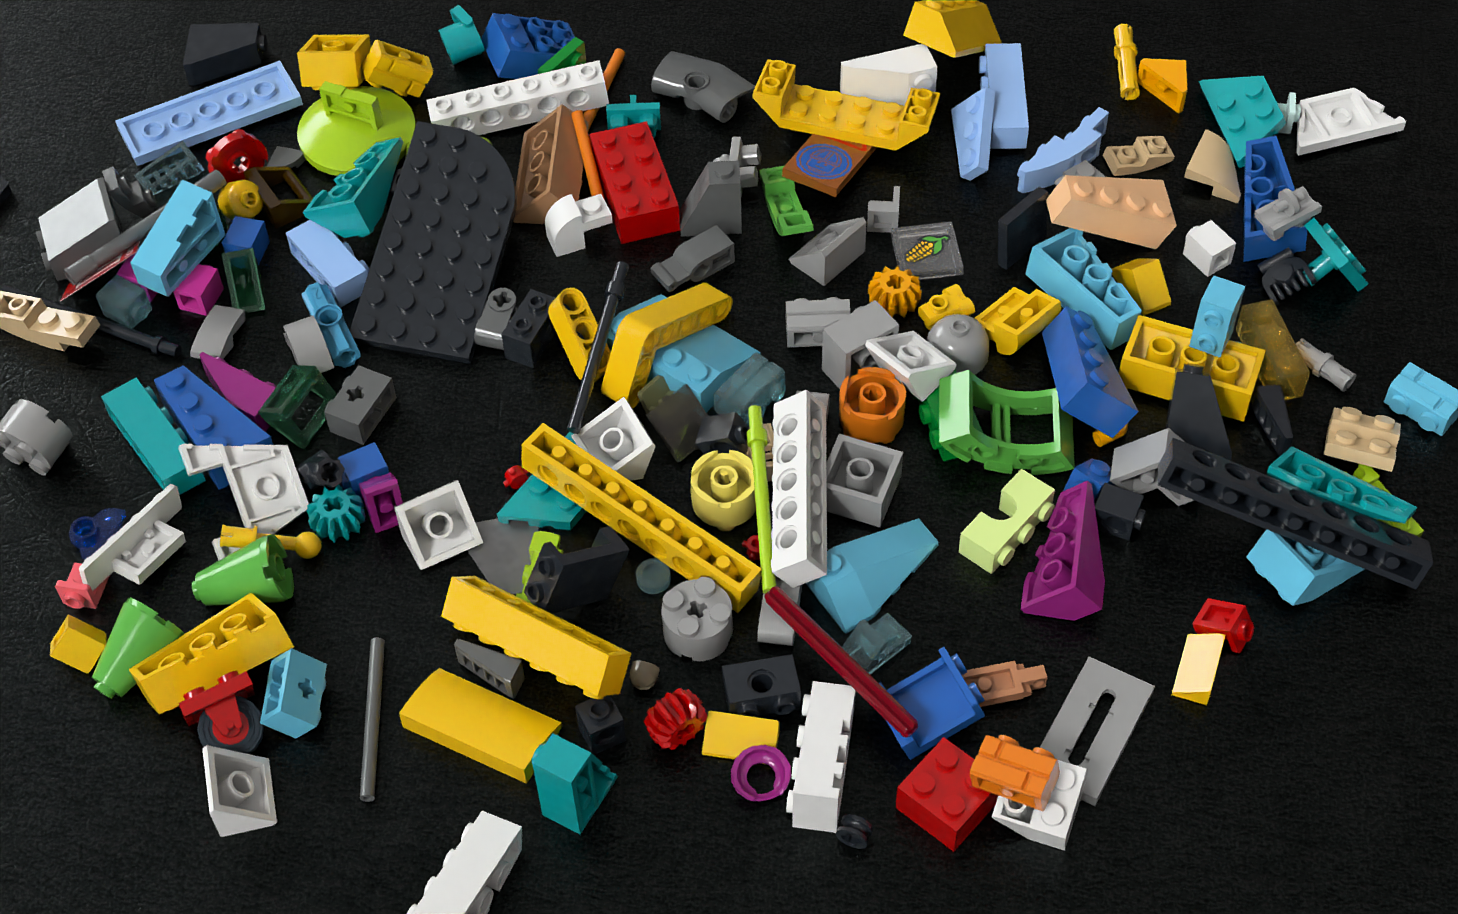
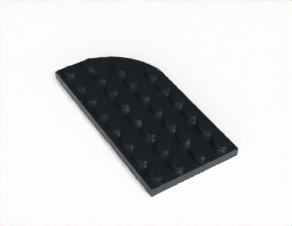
M417 121L350 328V333L355 343L471 364L476 348L474 340L475 328L479 318L482 316L488 296L493 291L517 209V194L510 170L499 152L482 137L462 128Z

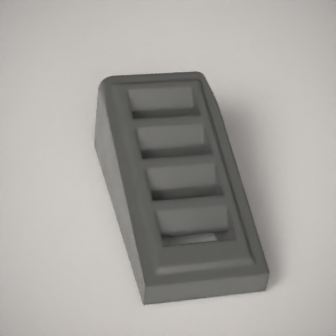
M461 639L456 640L454 647L458 662L510 698L514 699L525 679L520 659Z

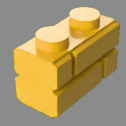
M380 40L374 41L370 48V53L366 55L362 63L365 79L371 86L376 88L384 86L393 89L398 95L404 97L408 94L420 97L425 84L428 83L433 75V68L429 57Z

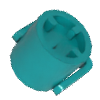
M460 5L451 9L450 14L454 23L438 31L453 65L473 56L485 52V48L472 17Z

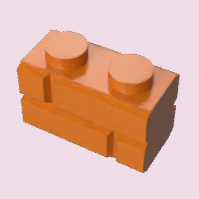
M989 735L985 736L979 749V754L976 756L970 769L973 787L1042 812L1047 806L1051 792L1054 790L1060 774L1058 759H1055L1051 752L1039 747H1035L1033 751L1019 746L1015 739L1006 735H999L998 738Z

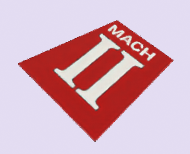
M140 242L100 266L96 272L78 284L73 285L69 283L60 301L135 254Z

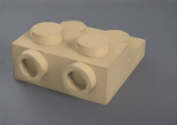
M1334 407L1327 430L1324 455L1392 472L1396 460V447L1400 437L1401 424L1395 423V420L1388 416L1377 415L1371 417L1363 415L1361 411L1352 407H1342V409Z

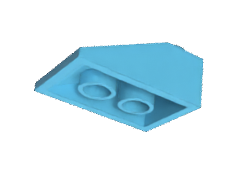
M1267 529L1246 556L1255 566L1258 574L1266 578L1278 590L1280 597L1292 606L1313 601L1364 570V568Z

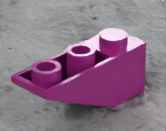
M204 352L199 354L205 373L216 392L262 430L266 431L285 410L281 392L273 383L269 381L263 382L253 377L247 370H239L218 356L212 357Z

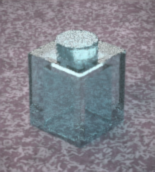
M116 275L96 294L103 315L131 329L144 320L152 311L145 289L119 275Z

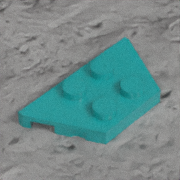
M1264 76L1199 81L1206 100L1239 168L1244 167L1246 141L1271 137L1286 125L1285 118Z
M569 432L565 438L576 444L571 436L574 433ZM532 474L497 513L498 521L504 524H509V520L528 521L529 526H551L555 529L571 530L587 511Z

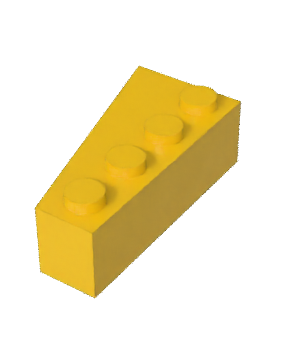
M249 593L136 664L129 671L148 703L158 714H161L179 706L178 703L185 700L183 695L201 686L205 690L219 684L217 679L236 670L239 674L244 673L294 648L276 613L255 595Z

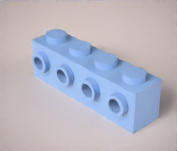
M1021 43L986 44L985 55L979 56V74L984 73V76H981L980 89L987 87L995 90L990 149H1024L1027 146L1029 124Z

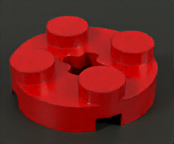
M238 129L223 137L214 147L207 151L209 173L218 170L224 176L227 183L246 180L244 171L253 167H263L265 160L268 162V152L263 143L254 135ZM243 156L240 159L241 164L239 166L233 164L238 157Z

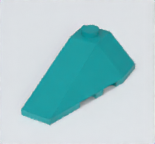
M1292 446L1276 459L1267 470V476L1371 518L1406 523L1417 509L1416 506Z

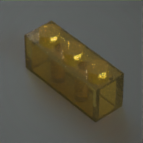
M1273 299L1242 305L1236 332L1242 344L1266 350L1258 375L1263 386L1280 385L1284 400L1302 397L1310 371Z

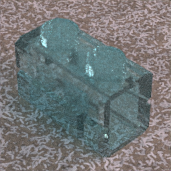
M757 352L754 353L714 393V409L716 413L724 414L736 411L743 421L749 425L748 408L757 405L762 408L763 416L772 400L775 402L779 401L785 393V372L783 368L773 362L770 363L768 359Z

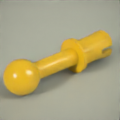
M222 524L221 535L223 536L220 539V547L242 548L264 535L271 534L257 533V526L255 525L254 528H242ZM303 532L297 537L275 535L285 550H294L297 555L305 559L315 557L321 550V540L313 532Z

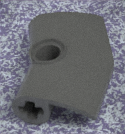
M671 51L657 67L653 75L651 89L653 93L676 99L682 96L688 108L692 110L702 109L720 122L726 123L737 110V98L753 92L755 85L718 62Z

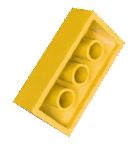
M977 0L916 1L903 35L953 58L985 51L986 44H1001L987 5Z
M1138 315L1119 369V375L1126 388L1170 400L1175 368L1183 369L1184 364L1203 366V372L1209 373L1211 376L1221 415L1244 422L1266 350L1229 340L1221 357H1217L1189 347L1193 333L1192 329Z

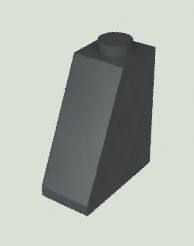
M739 160L708 162L680 208L681 237L697 236L715 225L725 234H742Z

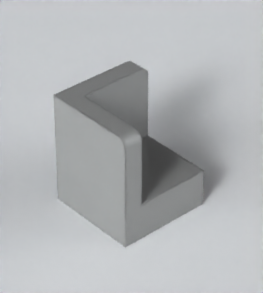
M894 186L893 201L871 200L868 202L867 232L898 233L900 186Z

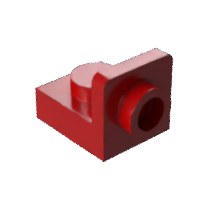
M1207 598L1192 623L1196 633L1225 634V639L1228 640L1232 652L1236 653L1242 651L1246 642L1251 640L1254 632V625L1245 605Z

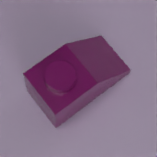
M388 473L359 483L363 502L375 532L398 526L394 507L402 504L403 501L397 479L394 475Z

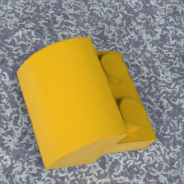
M1013 287L976 316L975 319L983 325L989 339L996 342L998 353L1012 355L1055 319L1061 312V301L1038 289L1028 294Z

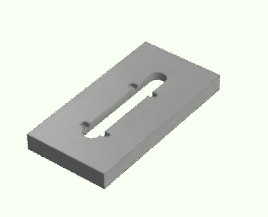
M1088 657L1040 748L1051 752L1055 759L1071 764L1068 758L1101 696L1105 693H1110L1115 697V701L1091 744L1084 761L1080 765H1076L1087 769L1081 800L1095 806L1141 718L1155 686L1091 657Z

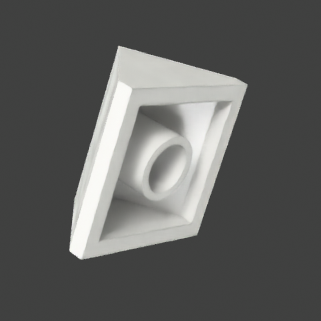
M914 331L868 339L865 344L879 368L891 371L895 375V379L900 384L902 382L905 389L922 402L939 386V379L949 376L957 365Z
M625 397L582 427L579 434L571 435L577 446L630 481L643 479L656 447Z
M458 480L394 507L401 535L420 570L483 543Z
M206 745L203 748L209 812L220 837L269 827L277 823L269 758Z

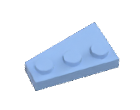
M984 87L951 109L960 176L969 181L988 171L995 90Z

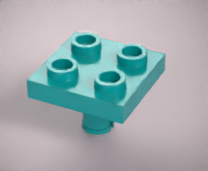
M1313 218L1304 225L1323 249L1321 250L1323 254L1307 265L1316 281L1335 268L1344 274L1358 292L1368 285V282L1361 275L1366 271L1365 268L1328 223L1321 226ZM1303 271L1302 273L1304 277L1306 278L1308 283L1311 286H1313L1314 284L1311 283L1305 271Z

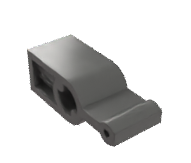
M715 225L682 243L675 250L672 257L661 263H655L651 267V273L668 292L674 291L679 285L690 279L693 282L701 281L734 263V243Z

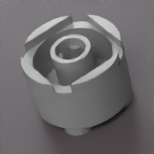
M19 399L18 402L16 401L0 422V446L6 449L3 455L18 465L25 461L29 463L30 468L35 472L46 475L69 444L73 434L60 419H57L55 423L46 416L49 411L33 402Z
M700 577L696 580L685 581L664 594L662 623L664 639L668 648L680 657L681 655L692 657V661L713 659L727 648L733 632L732 603L726 591L715 584L713 579Z

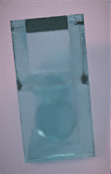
M886 613L872 625L862 619L842 648L862 668L871 674L910 644L912 635L890 614Z

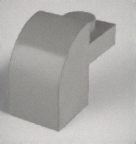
M314 316L283 326L285 331L283 334L287 345L292 350L298 370L304 379L334 368L326 342Z

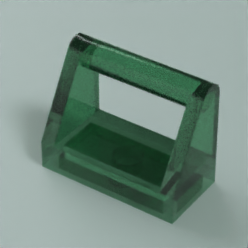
M292 365L258 413L265 422L298 447L305 449L326 421L325 408L328 402L334 399L337 394L316 366ZM312 390L324 401L301 431L291 417Z

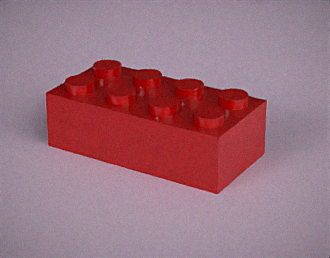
M647 121L589 134L602 190L621 244L680 231L679 205Z

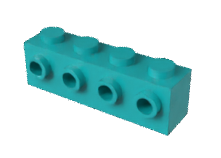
M134 378L101 396L110 418L163 490L168 485L173 484L178 487L179 495L206 481L203 472L188 477L178 448L179 445L189 444V441L180 427L177 429L173 428L172 424L174 422L165 407L159 409L156 405L159 403L158 399L149 386L144 388L138 379Z

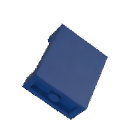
M945 647L938 650L941 655L940 659L886 690L918 722V729L910 737L905 738L887 721L900 746L910 760L937 745L943 737L947 739L985 716L979 706L980 703L985 701L974 682L969 685L966 684L962 675L967 673L965 666L957 653L950 657Z

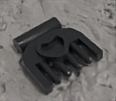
M1289 247L1258 264L1263 274V287L1274 306L1279 305V302L1271 291L1273 288L1280 300H1284L1285 296L1280 287L1284 288L1289 296L1293 294L1290 288L1292 286L1296 291H1300L1301 288L1296 281L1297 276L1304 287L1308 286V282L1302 273L1303 271H1305L1312 284L1317 283L1305 261L1295 257Z

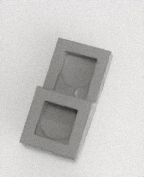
M215 305L196 335L190 351L191 357L200 358L199 354L204 352L212 357L218 356L224 359L233 348V335L245 322V310Z

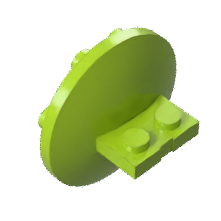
M325 81L319 88L321 98L306 110L298 125V142L305 159L317 170L338 176L355 169L356 167L353 162L376 142L401 137L403 145L397 162L398 165L399 161L406 155L407 143L412 139L416 127L413 111L407 102L397 94L382 88L359 86L350 90L345 86Z

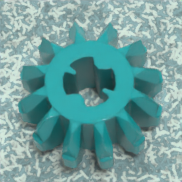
M338 484L334 490L330 491L324 486L322 495L313 494V503L307 505L308 522L310 528L317 532L321 540L329 537L335 543L338 537L343 536L348 540L350 532H360V524L365 522L366 517L363 509L364 504L362 498L356 495L351 487L343 491V488Z

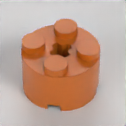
M865 367L859 369L858 374L850 378L847 376L843 380L839 397V421L844 435L870 443L880 442L886 444L894 440L895 435L901 430L904 423L906 389L902 382L900 384L895 379V375L891 371L879 367Z

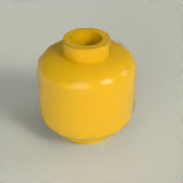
M239 180L229 182L226 186L222 187L218 194V205L223 215L234 220L235 216L254 218L259 214L263 207V200L258 193V185L252 181Z

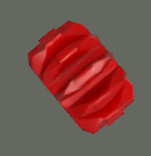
M678 688L672 694L667 692L661 700H656L655 706L648 709V716H646L644 724L650 733V737L656 744H659L662 749L669 748L672 750L676 749L679 744L686 745L689 739L695 738V734L704 728L703 723L708 715L696 694H693L689 689L683 690Z

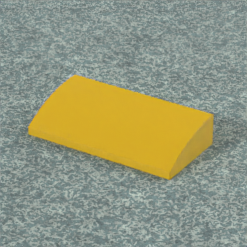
M440 668L433 672L418 687L399 712L404 728L526 784L534 773L532 757L535 750L540 744H546L552 733L557 735L562 728V723Z

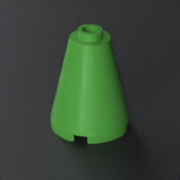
M274 534L264 535L196 574L195 581L192 582V591L196 600H201L206 606L232 605L249 593L255 595L263 603L284 602L292 598L294 592L293 574L291 568L285 569L282 558L288 556L282 543Z
M131 597L123 603L92 675V678L97 681L94 688L110 699L115 694L120 697L124 696L137 684L129 669L185 633L169 620L166 622L159 617L158 613Z

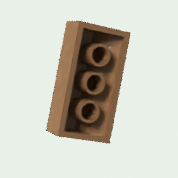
M563 104L524 132L515 188L517 209L514 223L545 224L547 212L558 200L572 194L575 201L579 200L584 164L571 115L573 111ZM585 120L588 130L589 122Z

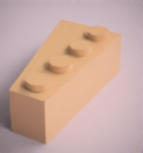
M1065 175L1046 199L1051 223L1153 249H1157L1177 226L1163 180Z

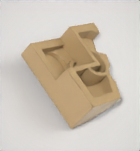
M1205 130L1186 168L1185 178L1213 186V196L1239 203L1241 193L1232 151L1226 141L1220 136Z

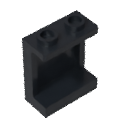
M611 526L599 529L591 548L561 554L552 542L544 543L525 586L524 593L533 605L551 614L608 599L630 549Z

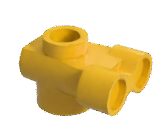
M954 284L943 289L941 295L932 296L929 302L918 308V313L924 321L925 327L931 330L933 325L943 317L953 314L969 316L975 313V308L972 301L964 296L960 286Z

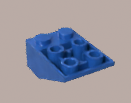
M492 13L481 40L497 76L519 79L537 75L538 69L575 36L569 24L561 20L551 21L537 17L528 18L512 14Z

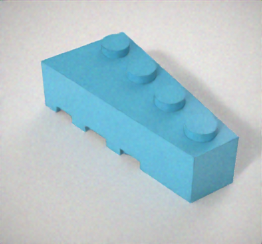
M1069 228L1033 246L1025 273L1048 295L1060 300L1063 308L1068 306L1076 312H1085L1092 319L1093 325L1103 344L1110 350L1129 341L1137 317L1141 315L1142 310L1123 284L1116 283L1111 276L1112 269L1107 263L1102 264L1096 255L1097 249L1092 242H1086L1083 238V231Z

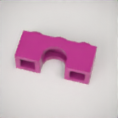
M133 254L125 260L116 274L124 295L152 302L158 292L138 284L130 263L135 256ZM198 264L173 292L179 309L207 316L224 288L217 268L207 264Z

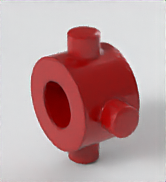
M519 465L513 466L506 471V480L503 484L506 488L511 486L513 489H518L528 479L527 474L530 472Z
M753 535L747 541H743L742 547L747 548L749 559L755 561L760 559L758 535Z

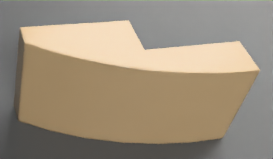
M1164 136L1137 137L1132 146L1106 147L1103 154L1113 176L1135 174L1154 169L1173 161L1175 157Z

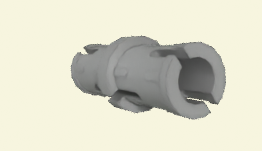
M1303 338L1295 344L1290 355L1312 369V373L1315 376H1322L1343 392L1352 385L1356 378L1355 373H1352L1333 360V355L1323 353Z

